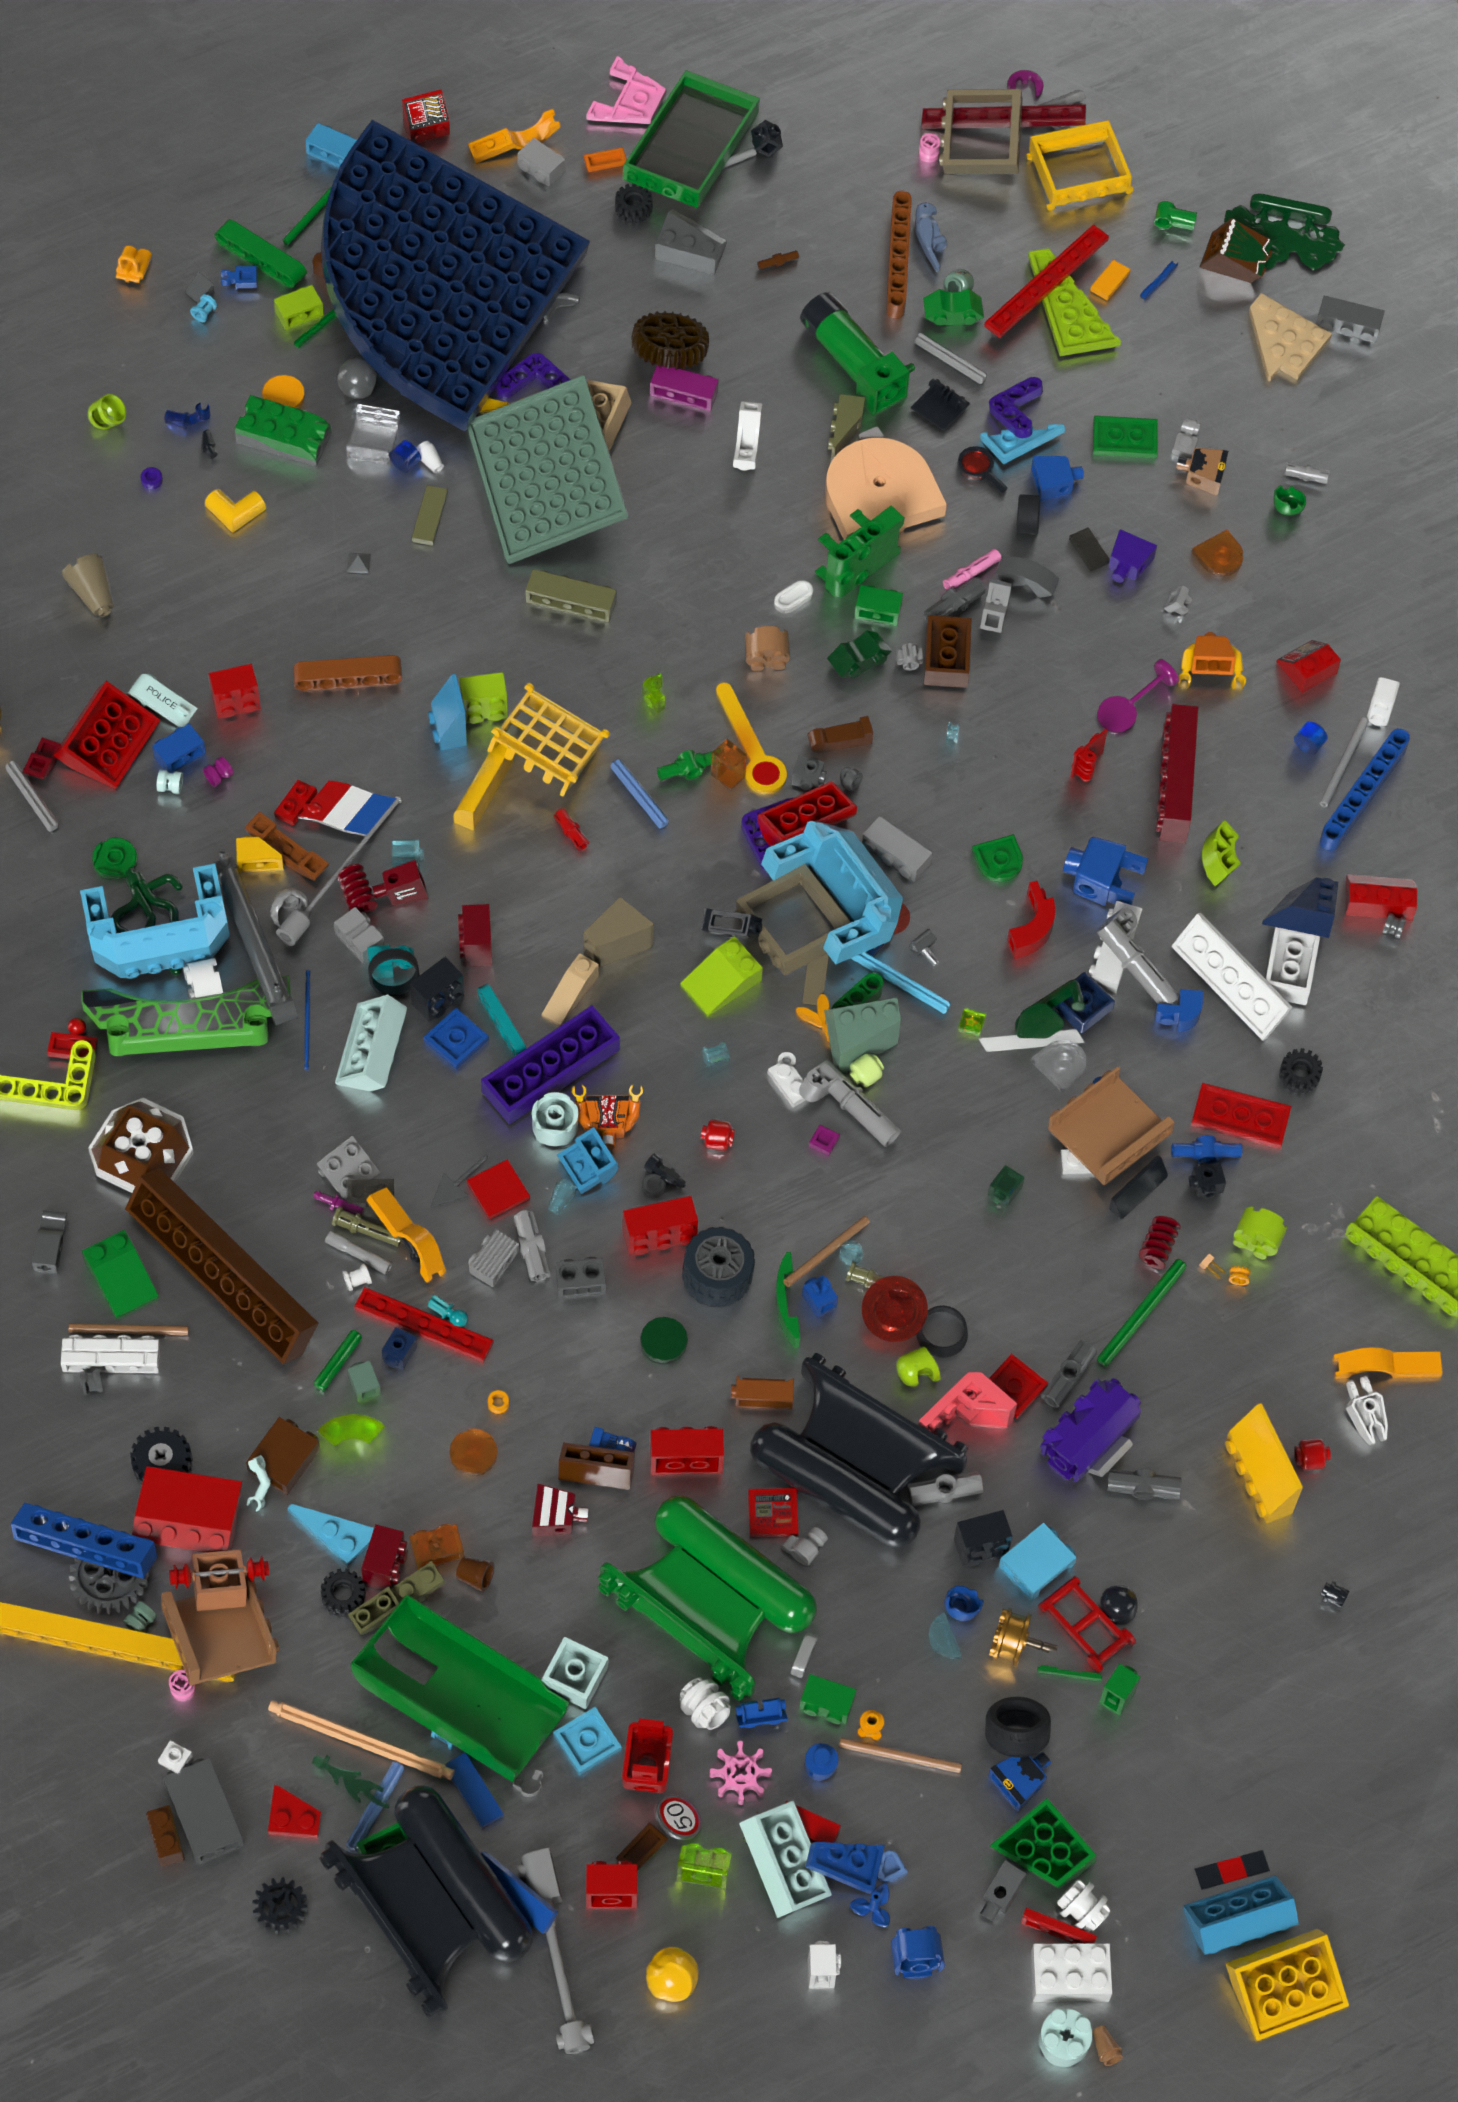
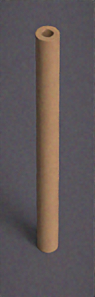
M863 1216L786 1277L783 1280L784 1284L787 1287L792 1286L870 1223L868 1217Z
M69 1323L68 1331L69 1333L188 1335L189 1326Z
M840 1738V1748L956 1773L961 1772L962 1763Z

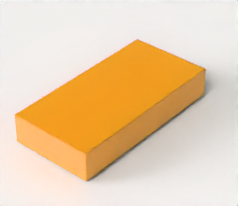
M1113 259L1092 284L1090 291L1108 301L1129 276L1131 269Z

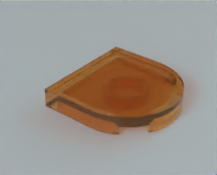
M1228 530L1192 548V554L1209 573L1217 576H1229L1236 573L1243 562V549Z

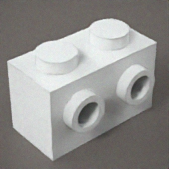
M828 1941L815 1942L814 1945H810L808 1954L809 1989L834 1988L836 1975L840 1974L841 1954L836 1953V1944H830Z

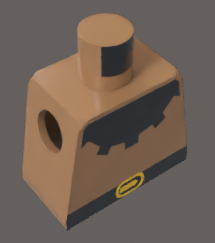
M1194 448L1191 459L1179 456L1176 469L1188 472L1186 479L1188 485L1218 495L1229 451Z

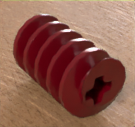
M361 864L349 865L342 869L337 877L343 895L346 898V903L349 906V911L356 907L360 913H371L377 908V902L374 901L375 896L371 894L372 888L369 886V880L365 879L367 875L363 871L364 867Z
M1156 1216L1152 1220V1225L1148 1230L1149 1233L1146 1234L1142 1249H1140L1138 1255L1148 1266L1155 1269H1164V1262L1168 1261L1169 1258L1167 1254L1172 1251L1170 1246L1175 1244L1174 1238L1178 1237L1177 1230H1180L1181 1226L1173 1218Z

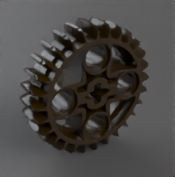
M656 311L655 314L643 315L642 319H638L637 323L634 324L631 336L632 348L634 353L638 354V358H644V362H651L652 366L656 364L659 368L662 366L667 367V370L669 367L675 370L681 367L684 370L686 366L692 368L693 364L698 365L706 357L709 348V333L706 331V327L702 326L701 322H697L696 318L690 319L689 315L683 316L682 313L674 314L673 311L672 313H667L666 311L659 313Z

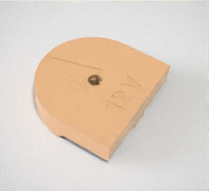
M868 438L856 441L843 448L833 458L828 468L825 489L826 505L828 511H831L843 540L861 528L850 517V514L857 509L861 510L871 521L889 506L894 507L905 517L904 524L900 528L899 533L903 532L904 528L944 517L946 514L947 504L928 464L916 450L902 442L888 438Z

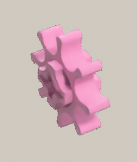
M742 1741L737 1742L738 1752L734 1756H727L722 1749H719L717 1757L725 1765L721 1769L711 1768L709 1771L710 1778L721 1777L725 1781L724 1786L718 1789V1796L723 1797L726 1791L735 1790L739 1794V1805L744 1804L743 1794L747 1790H754L759 1797H762L764 1795V1788L757 1784V1779L763 1776L769 1778L772 1775L771 1768L761 1769L756 1765L757 1760L763 1757V1749H758L753 1756H747L742 1751ZM745 1770V1775L739 1774L736 1776V1771L742 1772Z

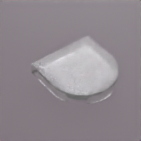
M1057 1040L1048 1044L1032 1057L1031 1062L1063 1093L1082 1077L1086 1069L1087 1058L1084 1050L1078 1044L1069 1040Z

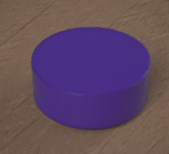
M149 467L141 473V483L145 488L156 489L161 486L163 478L159 469Z

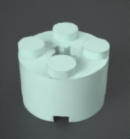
M551 1092L534 1103L532 1108V1129L537 1141L549 1146L568 1145L577 1134L578 1107L566 1094Z
M1054 2010L1045 2019L1038 2039L1039 2047L1047 2061L1055 2066L1070 2067L1083 2060L1092 2042L1091 2024L1087 2018L1075 2010ZM1064 2034L1068 2035L1067 2042L1062 2040Z

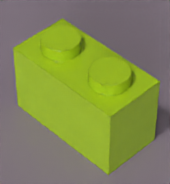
M313 285L302 287L297 291L274 299L275 313L285 331L324 316L323 303Z

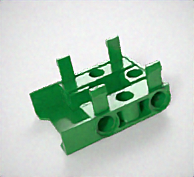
M889 506L871 521L861 510H855L850 514V517L861 528L839 544L828 533L818 538V541L829 552L827 568L822 565L815 570V573L825 581V589L834 597L845 596L900 554L901 547L898 546L899 530L904 524L905 517L894 507Z

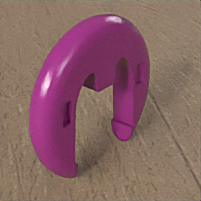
M1019 70L1013 73L1007 82L1008 89H1016V82L1018 80H1021L1022 84H1027L1028 80H1031L1035 85L1036 97L1042 93L1044 87L1042 78L1030 70Z

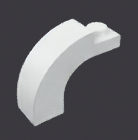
M741 401L733 461L734 468L743 471L755 469L762 403Z

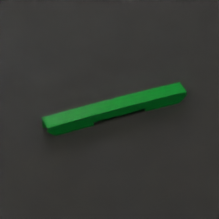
M334 309L296 339L294 345L300 348L313 335L337 317Z
M1041 1665L1037 1668L1039 1673L1102 1682L1100 1673L1086 1671L1080 1673L1060 1670L1058 1667Z

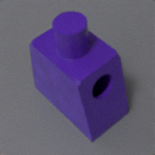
M1120 529L1108 567L1114 571L1112 579L1119 583H1122L1125 577L1136 580L1154 560L1157 545Z

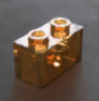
M443 1524L435 1530H420L409 1536L410 1547L417 1570L431 1561L435 1566L459 1561L464 1557L457 1524ZM437 1543L439 1547L435 1548L433 1544Z

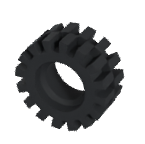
M633 183L632 187L629 184L625 185V189L620 187L615 196V211L618 217L622 216L623 221L628 219V223H632V220H635V223H639V219L643 222L646 220V217L649 218L650 213H652L651 191L648 192L647 188L643 189L641 186L636 187V184ZM630 200H637L642 204L638 206H630L626 204V202Z
M1301 1048L1299 1053L1297 1049H1294L1292 1054L1289 1051L1286 1057L1284 1056L1280 1067L1279 1076L1282 1078V1084L1285 1085L1287 1083L1286 1088L1289 1090L1293 1087V1092L1295 1093L1298 1092V1089H1301V1093H1305L1306 1089L1310 1092L1313 1090V1087L1316 1088L1323 1071V1067H1321L1322 1061L1318 1060L1319 1056L1317 1054L1311 1056V1050H1308V1053H1304V1048ZM1295 1065H1303L1309 1069L1310 1074L1306 1077H1300L1294 1074L1292 1068Z
M340 1568L337 1569V1573L334 1574L332 1571L329 1573L330 1577L326 1576L323 1579L324 1584H321L322 1602L329 1612L332 1611L333 1615L337 1616V1613H340L341 1617H345V1613H350L364 1604V1598H366L365 1586L361 1576L358 1577L355 1571L350 1573V1569L345 1568V1572H342ZM339 1585H348L353 1590L352 1596L347 1600H338L334 1596L335 1588Z

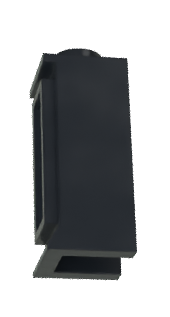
M705 908L701 930L712 935L735 936L736 938L758 941L759 934L762 931V918L752 914ZM715 917L743 919L742 928L739 930L714 926Z

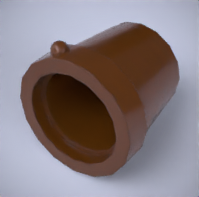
M464 1556L458 1564L456 1579L474 1587L476 1590L484 1592L491 1583L494 1574V1562Z

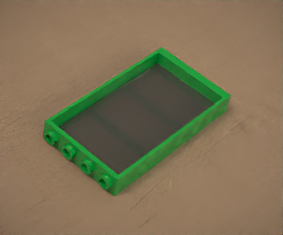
M685 70L624 163L623 180L698 208L757 116L760 98Z

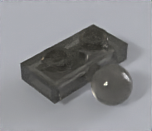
M394 1179L346 1180L347 1204L366 1203V1207L362 1211L363 1219L376 1223L379 1217L366 1199L369 1195L386 1187L394 1196Z

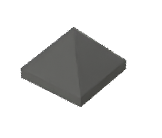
M349 553L347 573L369 574L371 554Z

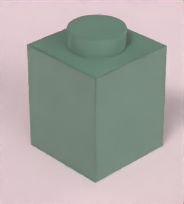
M370 1361L365 1363L357 1362L347 1369L348 1378L358 1403L381 1395L380 1385Z

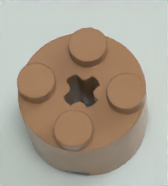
M762 626L754 628V633L750 635L749 631L745 634L746 662L751 666V670L761 671L764 667H773L774 670L786 668V663L790 660L789 635L785 629L784 632H781L779 627Z

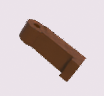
M864 716L860 717L859 721L827 727L825 729H813L807 736L812 751L820 753L872 744L873 730L869 717Z

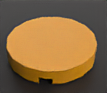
M275 376L269 379L262 389L263 399L297 409L304 402V387L299 380L292 376Z

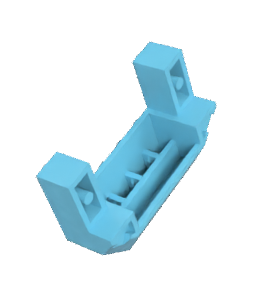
M809 821L804 833L766 849L761 865L773 881L803 864L811 866L852 921L828 933L823 949L835 965L891 940L898 923L903 897L853 831L822 822Z
M215 863L193 868L199 900L195 901L198 915L196 918L117 933L113 917L109 918L103 886L80 890L87 932L95 963L120 978H135L140 974H156L170 968L180 969L187 965V963L214 958L230 936Z

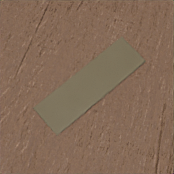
M827 953L807 964L802 1004L817 1006L819 995L824 994L829 958Z

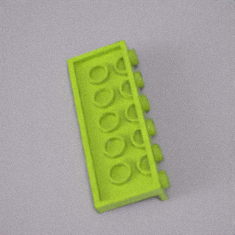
M1376 1196L1358 1218L1348 1225L1345 1235L1348 1236V1239L1353 1244L1364 1248L1369 1256L1384 1263L1389 1271L1397 1273L1404 1278L1408 1285L1416 1287L1423 1292V1295L1428 1300L1439 1304L1444 1312L1458 1319V1255L1380 1197Z

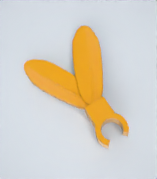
M820 994L817 999L818 1014L805 1007H797L796 1014L802 1020L822 1028L826 1035V1040L830 1043L824 1010L830 1009L829 1001L824 994Z

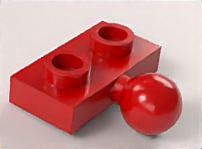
M297 780L275 810V818L294 826L299 820V815L307 806L308 810L312 813L320 812L321 805L319 803H310L318 793L317 788Z
M73 1018L68 1023V1031L71 1034L51 1032L47 1054L48 1057L70 1059L72 1046L80 1040L90 1043L96 1053L98 1040L96 1037L80 1036L86 1030V1023L81 1018ZM81 1049L78 1057H86L89 1049Z

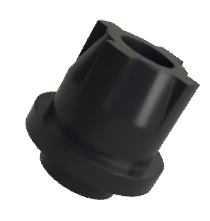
M1335 1580L1331 1584L1326 1582L1320 1594L1324 1597L1322 1602L1326 1603L1328 1601L1342 1608L1350 1591L1337 1585Z

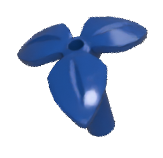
M887 1883L881 1884L874 1889V1892L871 1893L870 1903L864 1898L853 1900L850 1903V1908L853 1912L860 1916H865L872 1911V1922L878 1926L887 1927L890 1923V1915L888 1911L879 1908V1906L886 1904L889 1899Z

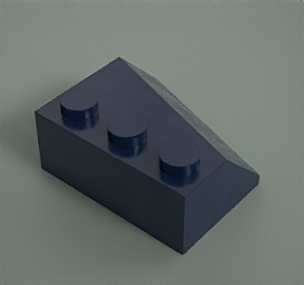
M1316 877L1290 891L1268 914L1262 924L1329 938L1335 916L1339 882L1333 881L1330 878Z

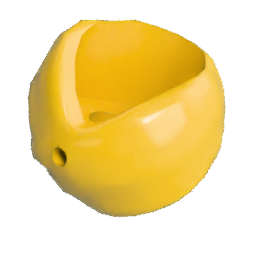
M678 1947L663 1948L654 1955L646 1968V1980L649 1990L654 1997L665 2001L679 2002L685 2000L693 1993L698 1982L699 1970L695 1959Z

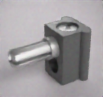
M927 929L910 943L909 948L917 956L920 954L924 955L933 966L939 963V960L929 949L936 942L937 938L931 933L930 929Z

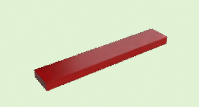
M367 1287L363 1288L354 1306V1309L482 1363H484L494 1343L493 1339L464 1327L455 1326L447 1320Z

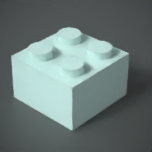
M564 1637L542 1677V1682L550 1691L587 1709L608 1669V1657Z

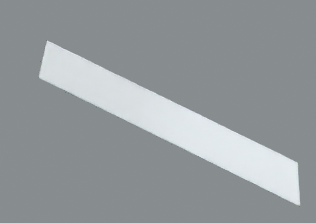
M1077 1029L1058 1031L1046 1039L1019 1038L1017 1035L979 1038L986 1052L1085 1043Z

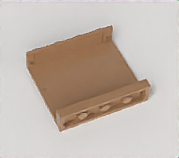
M1119 1066L1112 1071L1108 1070L1105 1072L1101 1080L1095 1084H1089L1081 1095L1072 1097L1064 1108L1055 1110L1049 1117L1048 1130L1104 1186L1173 1133L1175 1124L1169 1116L1161 1120L1119 1078Z
M245 1576L247 1588L246 1607L197 1611L195 1596L174 1601L171 1591L161 1593V1608L190 1686L276 1663V1652H279V1644L277 1639L271 1636L272 1627L269 1618H264L263 1602L261 1599L257 1600L256 1584L248 1576Z

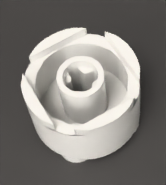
M215 958L187 963V966L183 967L185 980H187L188 985H191V988L187 989L189 1000L223 994L219 971L217 972L215 965H217Z

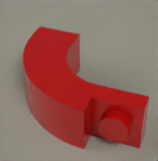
M1038 881L1029 882L1027 895L1035 914L1034 919L1026 925L1009 929L1007 941L1014 959L1028 956L1039 950L1047 942L1053 929L1056 913L1055 901L1053 897L1046 898L1045 890L1040 888Z

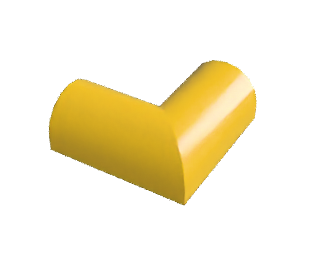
M215 489L205 500V507L232 533L266 510L264 500L256 491L250 492L234 503L221 489Z

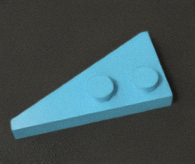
M1063 424L1047 425V429L1034 430L1033 427L1032 435L1027 438H1018L1009 430H1002L1001 434L987 436V432L980 434V440L1005 464L1063 434L1065 426Z
M291 1504L288 1507V1512L347 1567L369 1546L374 1530L373 1527L295 1504Z

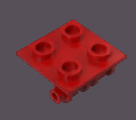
M1107 729L1100 734L1096 733L1093 735L1088 744L1080 746L1074 752L1071 778L1075 775H1078L1083 781H1090L1093 778L1096 759L1104 751Z

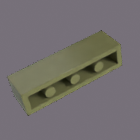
M533 569L525 590V598L527 603L609 623L616 605L617 590L609 586H599L588 581H579L568 576H559L544 570Z

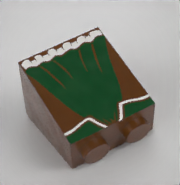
M1231 218L1211 233L1200 268L1252 283L1264 275L1266 271L1264 266L1272 254L1271 246L1273 241Z

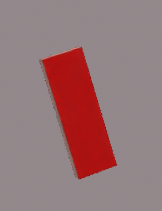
M1029 1908L1025 1909L1021 1920L1023 1925L1071 1944H1094L1097 1938L1094 1934Z

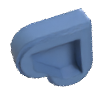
M887 1850L883 1853L877 1877L879 1882L889 1884L908 1874L906 1867L895 1851Z

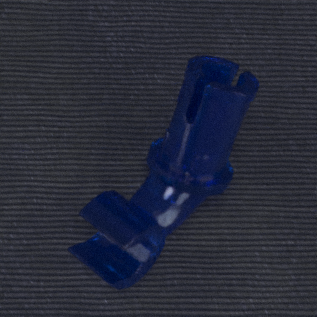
M198 403L195 406L196 412L189 414V412L179 413L167 410L164 421L166 424L178 425L186 429L188 426L210 418L209 404L206 409L202 410L201 403Z

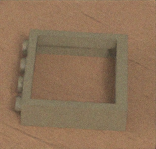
M1021 89L947 90V97L943 98V110H946V116H942V129H945V133L941 135V148H944L943 154H940L939 157L940 166H943L945 174L1019 173L1023 102ZM1012 102L1009 159H950L954 103Z
M806 864L736 900V913L755 915L751 909L801 884L835 929L851 923ZM763 924L758 941L763 953H768L771 957L773 966L778 967L784 975H787L826 954L823 946L828 933L788 955L784 953Z

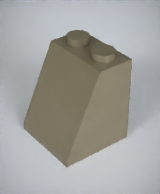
M619 897L583 932V954L599 964V967H603L650 949L654 941V923Z

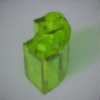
M348 1414L329 1420L317 1431L336 1447L341 1442L352 1438L371 1444L386 1426L369 1416Z

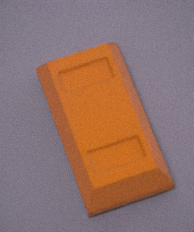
M623 147L583 155L589 173L623 167L627 160Z

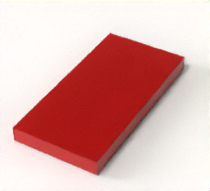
M1202 1083L1191 1126L1281 1149L1292 1106Z

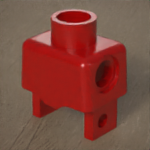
M639 1718L638 1722H633L629 1725L622 1773V1785L625 1789L663 1793L666 1791L673 1730L669 1726H664V1721ZM649 1759L656 1763V1767L639 1765V1762Z

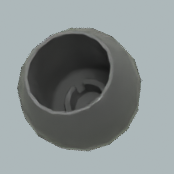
M353 357L346 360L337 372L339 389L352 399L361 400L371 395L376 383V370L363 357Z

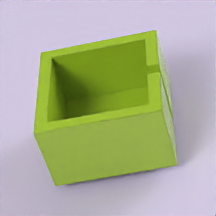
M503 672L459 678L466 723L476 724L484 721L485 718L493 721L508 718L507 692Z

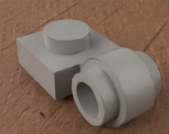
M1190 418L1188 420L1184 419L1181 432H1184V434L1178 432L1172 454L1189 459L1192 458L1194 448H1196L1198 443V437L1193 435H1198L1201 423H1197V420Z

